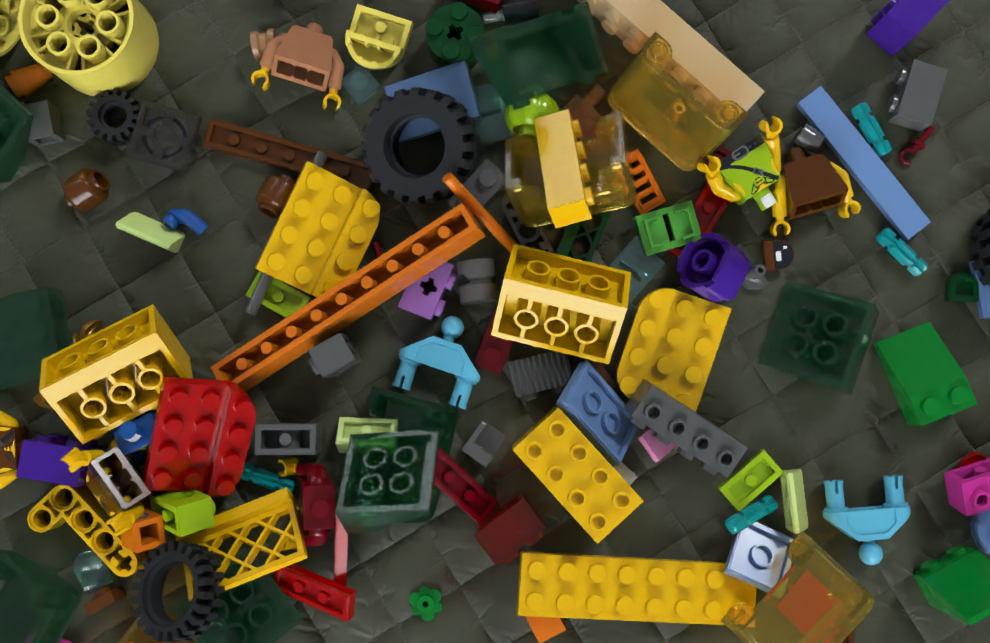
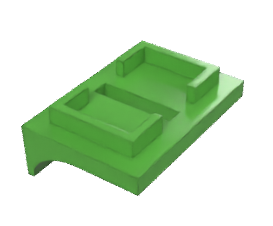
M692 200L633 218L640 235L645 256L687 245L690 241L696 242L702 238L699 236L701 231ZM664 214H667L674 241L671 242L662 216Z

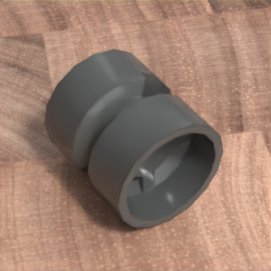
M470 259L456 263L458 280L463 282V285L459 287L461 305L498 301L497 285L492 282V278L496 276L494 259Z

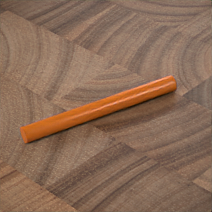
M451 172L444 175L442 181L511 253L513 244H517L514 239Z

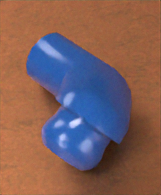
M171 209L163 217V224L167 228L174 230L178 225H187L198 236L209 226L189 209Z

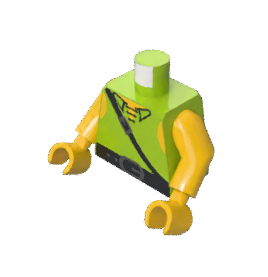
M771 117L772 125L770 128L767 121L761 120L759 122L760 130L766 133L764 137L760 134L721 160L718 157L707 155L709 159L708 166L701 162L697 164V169L706 173L705 177L714 195L729 202H736L738 205L753 197L762 212L778 202L768 187L781 178L779 133L783 128V123L779 118Z

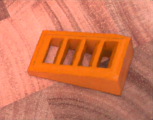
M639 149L632 151L612 164L613 172L620 184L623 185V189L639 215L648 213L666 202ZM635 163L637 167L625 173L623 168ZM641 173L642 178L633 183L630 182V178ZM647 183L649 188L636 194L635 189ZM653 193L655 198L642 205L640 200Z

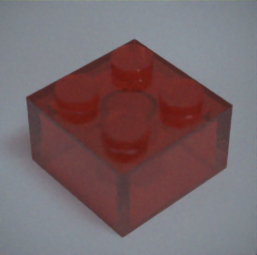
M521 492L485 519L480 525H477L474 536L495 565H498L500 562L506 565L519 555L518 550L524 544L528 543L529 546H532L544 536L542 532L546 529V526L525 494Z

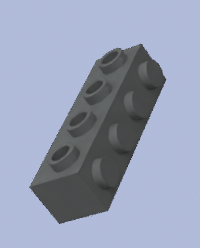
M645 379L642 380L624 407L631 415L629 418L630 422L642 430L648 426L655 431L653 436L666 445L673 442L679 446L677 451L687 459L692 461L695 456L702 461L700 466L714 476L717 472H720L724 476L729 477L748 449L738 439Z

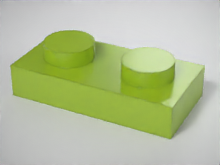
M261 271L258 272L246 293V296L251 298L262 274ZM273 277L261 304L286 318L313 299Z
M761 449L717 488L737 511H741L784 472L767 452Z

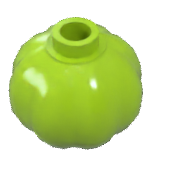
M528 86L526 91L518 92L510 99L506 105L504 119L510 131L518 136L519 140L527 143H536L537 135L534 119L559 112V108L554 99L547 93H544L541 87Z

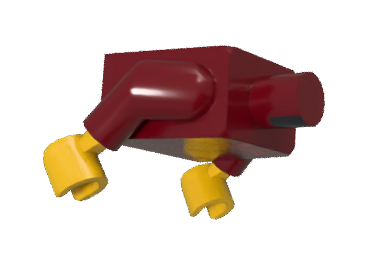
M296 457L278 460L279 463H283L285 471L278 472L279 476L286 477L296 474L300 476L301 529L305 547L323 545L328 540L329 530L335 528V493L330 473L327 474L326 468L320 464L299 462ZM288 539L282 550H297L296 542Z

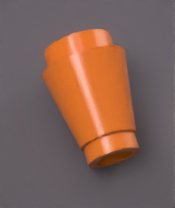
M40 63L12 70L10 71L11 74L6 76L5 79L14 94L20 98L24 95L28 97L54 76L52 72Z

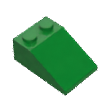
M930 322L874 342L907 425L923 426L977 405L965 374Z
M957 545L946 551L947 555L940 559H931L922 563L920 569L912 574L930 606L971 626L990 615V560L976 549Z

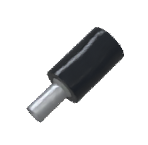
M517 0L501 4V10H498L496 14L493 12L483 14L484 24L503 20L505 26L539 19L537 0Z

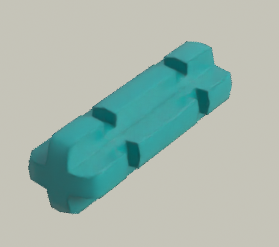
M866 102L860 103L851 109V114L855 121H860L858 126L868 144L872 143L874 152L878 157H882L892 150V146L888 139L884 140L885 134L875 116L869 114L872 112Z
M890 228L883 229L876 236V241L883 247L887 246L886 250L903 266L907 265V270L913 276L921 275L927 269L928 264L921 257L918 259L916 257L917 253L901 238L896 239L897 235Z
M245 463L240 478L245 481L252 480L253 484L272 491L287 487L293 493L296 486L294 480L286 477L282 479L278 474L262 468L255 469V466L249 463Z
M767 495L742 509L739 513L730 516L725 520V526L731 534H736L765 515L772 513L778 508V503L774 500L773 496Z

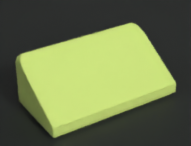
M138 212L128 214L115 224L116 228L173 253L179 252L186 235L177 229L171 230L163 223Z
M339 417L335 442L338 452L396 455L398 419Z
M782 470L784 473L780 476L785 526L787 530L799 534L808 528L802 470Z

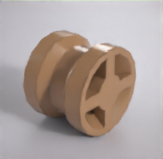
M274 28L268 29L265 33L250 32L251 48L256 61L261 60L268 41L277 36Z

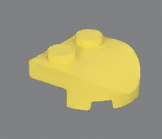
M357 4L350 29L346 30L345 43L350 55L359 65L374 70L387 69L396 65L404 56L414 23L410 20Z

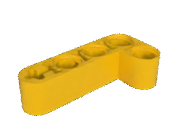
M57 485L28 513L27 522L30 529L39 533L59 528L67 522L100 559L120 577H128L136 573L138 569L142 570L144 566L141 562L144 558H148L146 551L135 553L122 546L121 535L115 537L113 527L106 523L112 517L105 512L96 497L85 485L80 487ZM67 489L70 490L73 495L71 503H69L65 497ZM45 511L49 512L51 516L49 524L44 519ZM87 511L93 516L92 524H89L85 519ZM107 532L113 537L114 542L112 546L108 545L105 540ZM129 556L132 558V560L129 563L130 565H128L127 563L130 559Z

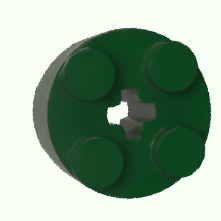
M455 2L440 7L431 15L426 23V40L431 58L441 68L453 63L466 61L469 69H471L480 61L485 48V31L480 16L472 8L462 2ZM452 37H461V39L457 41L456 38Z

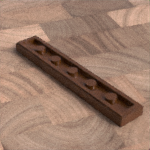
M210 118L202 144L205 148L299 175L305 162L309 161L312 163L316 152L320 151L328 155L323 169L359 188H364L371 192L373 181L369 175L373 171L371 168H365L363 161Z

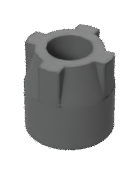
M805 123L794 137L792 143L812 156L822 144L825 135Z

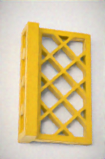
M287 487L215 515V526L183 537L175 535L176 542L204 545L208 551L224 557L221 567L216 572L225 573L231 561L241 565L235 577L230 579L224 578L220 580L222 581L220 583L217 581L218 586H225V591L308 558L297 511L300 509L298 499ZM290 514L291 520L284 531L274 527L280 517ZM256 526L263 527L264 530L256 542L246 538L252 528ZM271 531L281 535L273 550L263 546ZM233 537L236 540L227 554L218 550L224 539ZM288 539L295 541L297 552L287 556L280 554ZM243 542L253 547L244 562L235 558ZM260 550L270 554L264 565L257 568L251 565ZM183 563L188 599L192 603L194 579L190 568Z

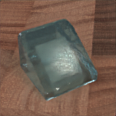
M93 550L76 556L72 570L84 591L113 583L112 570Z

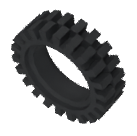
M176 541L158 545L159 549H153L149 552L151 558H144L141 562L146 569H138L135 576L141 578V582L133 583L132 590H139L138 596L131 597L132 604H139V607L133 610L134 617H142L137 622L139 628H145L143 633L146 636H152V640L162 642L193 640L192 638L202 636V631H208L212 626L208 620H216L219 615L213 608L222 607L223 600L216 598L217 593H225V586L217 585V581L224 579V573L215 572L221 567L219 560H212L216 555L212 551H206L207 547L204 545ZM184 563L190 568L193 575L194 594L186 614L179 620L174 621L164 610L162 591L169 571L175 565Z

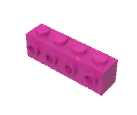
M990 458L944 472L950 506L965 516L979 515L982 511L990 509Z

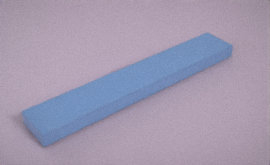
M822 86L818 87L796 105L811 126L825 135L823 141L904 241L909 240L931 223Z

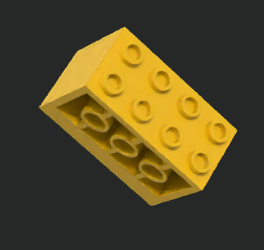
M513 244L491 335L505 340L528 344L533 347L589 359L594 362L609 364L628 308L632 272Z
M154 304L42 359L39 392L83 445L92 439L97 440L103 437L108 431L127 421L134 420L135 417L147 411L156 410L163 377L193 378L190 357Z
M554 406L512 445V450L597 544L644 502L559 407Z

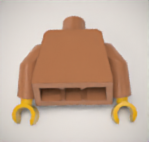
M309 23L306 28L294 25L288 33H282L268 41L259 63L261 69L253 72L251 76L253 86H255L258 78L263 77L266 81L262 89L266 91L270 87L268 73L269 70H272L271 75L324 92L329 88V94L324 97L322 107L325 110L327 100L333 99L336 102V112L341 105V99L337 94L338 90H341L344 64L338 51L333 48L332 37L323 34V29L319 24Z

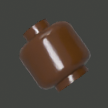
M80 169L64 182V199L72 208H77L84 212L91 211L109 197V181L98 170Z
M280 174L279 177H267L255 198L259 205V211L267 217L277 220L295 185V181L283 174Z

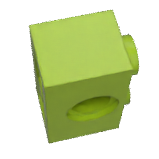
M194 489L187 491H163L150 495L151 509L163 515L164 529L179 537L215 526L214 515L216 507L211 496Z

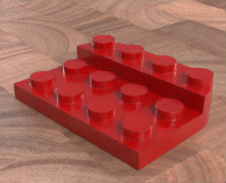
M163 377L142 478L148 490L187 491L194 489L196 491H205V494L211 497L219 495L228 496L233 493L235 485L243 473L256 419L255 407L249 395L237 383L232 381Z

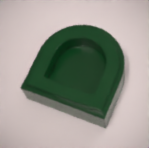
M967 272L951 275L945 283V301L978 302L979 284L977 279Z

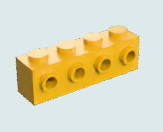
M569 109L534 119L547 209L555 228L592 219L590 206L595 205L591 187H586V182L591 181L587 164H582V160L586 159V152L583 142H578V138L583 137L579 120L572 119Z

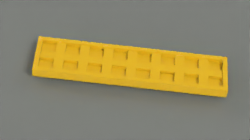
M520 551L516 614L518 616L755 626L756 587L723 573L726 562Z

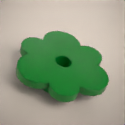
M427 586L420 587L419 592H413L409 597V602L413 606L412 614L415 616L420 615L424 621H431L435 613H439L442 610V604L440 603L441 592L438 589L429 590ZM423 602H428V605L425 606Z

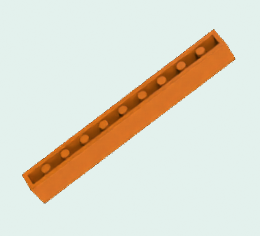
M463 203L459 204L211 366L216 379L235 382L245 392L308 352V350L319 345L486 237L472 212Z

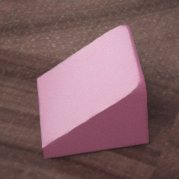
M648 427L640 435L639 440L653 461L658 462L677 445L673 442H670L669 445L662 443L653 436L655 431Z

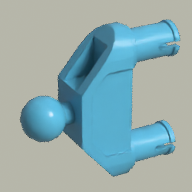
M448 316L441 323V330L444 334L443 339L431 336L400 349L398 359L401 362L392 385L401 387L405 376L402 389L410 391L417 366H421V364L428 365L455 375L454 378H457L448 404L456 406L459 395H461L458 407L466 410L473 385H477L481 377L464 348L454 343L455 338L460 337L464 331L463 321L457 316Z
M903 475L882 476L886 500L883 505L853 508L845 506L843 480L823 481L826 507L822 511L823 518L848 537L857 541H863V544L859 547L858 555L861 561L867 565H876L883 559L882 548L876 543V540L890 539L911 514L910 505H908L904 498Z

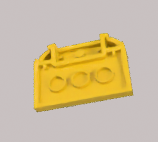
M306 161L258 259L255 269L310 295L320 296L357 271L379 224V203L366 189L359 188L327 170Z
M656 289L645 295L636 307L637 310L624 349L616 366L617 382L624 395L630 399L642 380L645 379L696 412L732 309L675 289Z

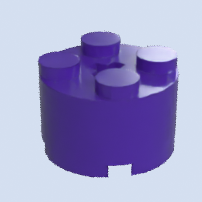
M708 232L699 235L702 238L695 243L690 241L679 256L677 271L680 272L681 283L712 302L733 300L737 296L738 289L743 284L747 271L750 268L749 259L746 258L741 250L716 233Z

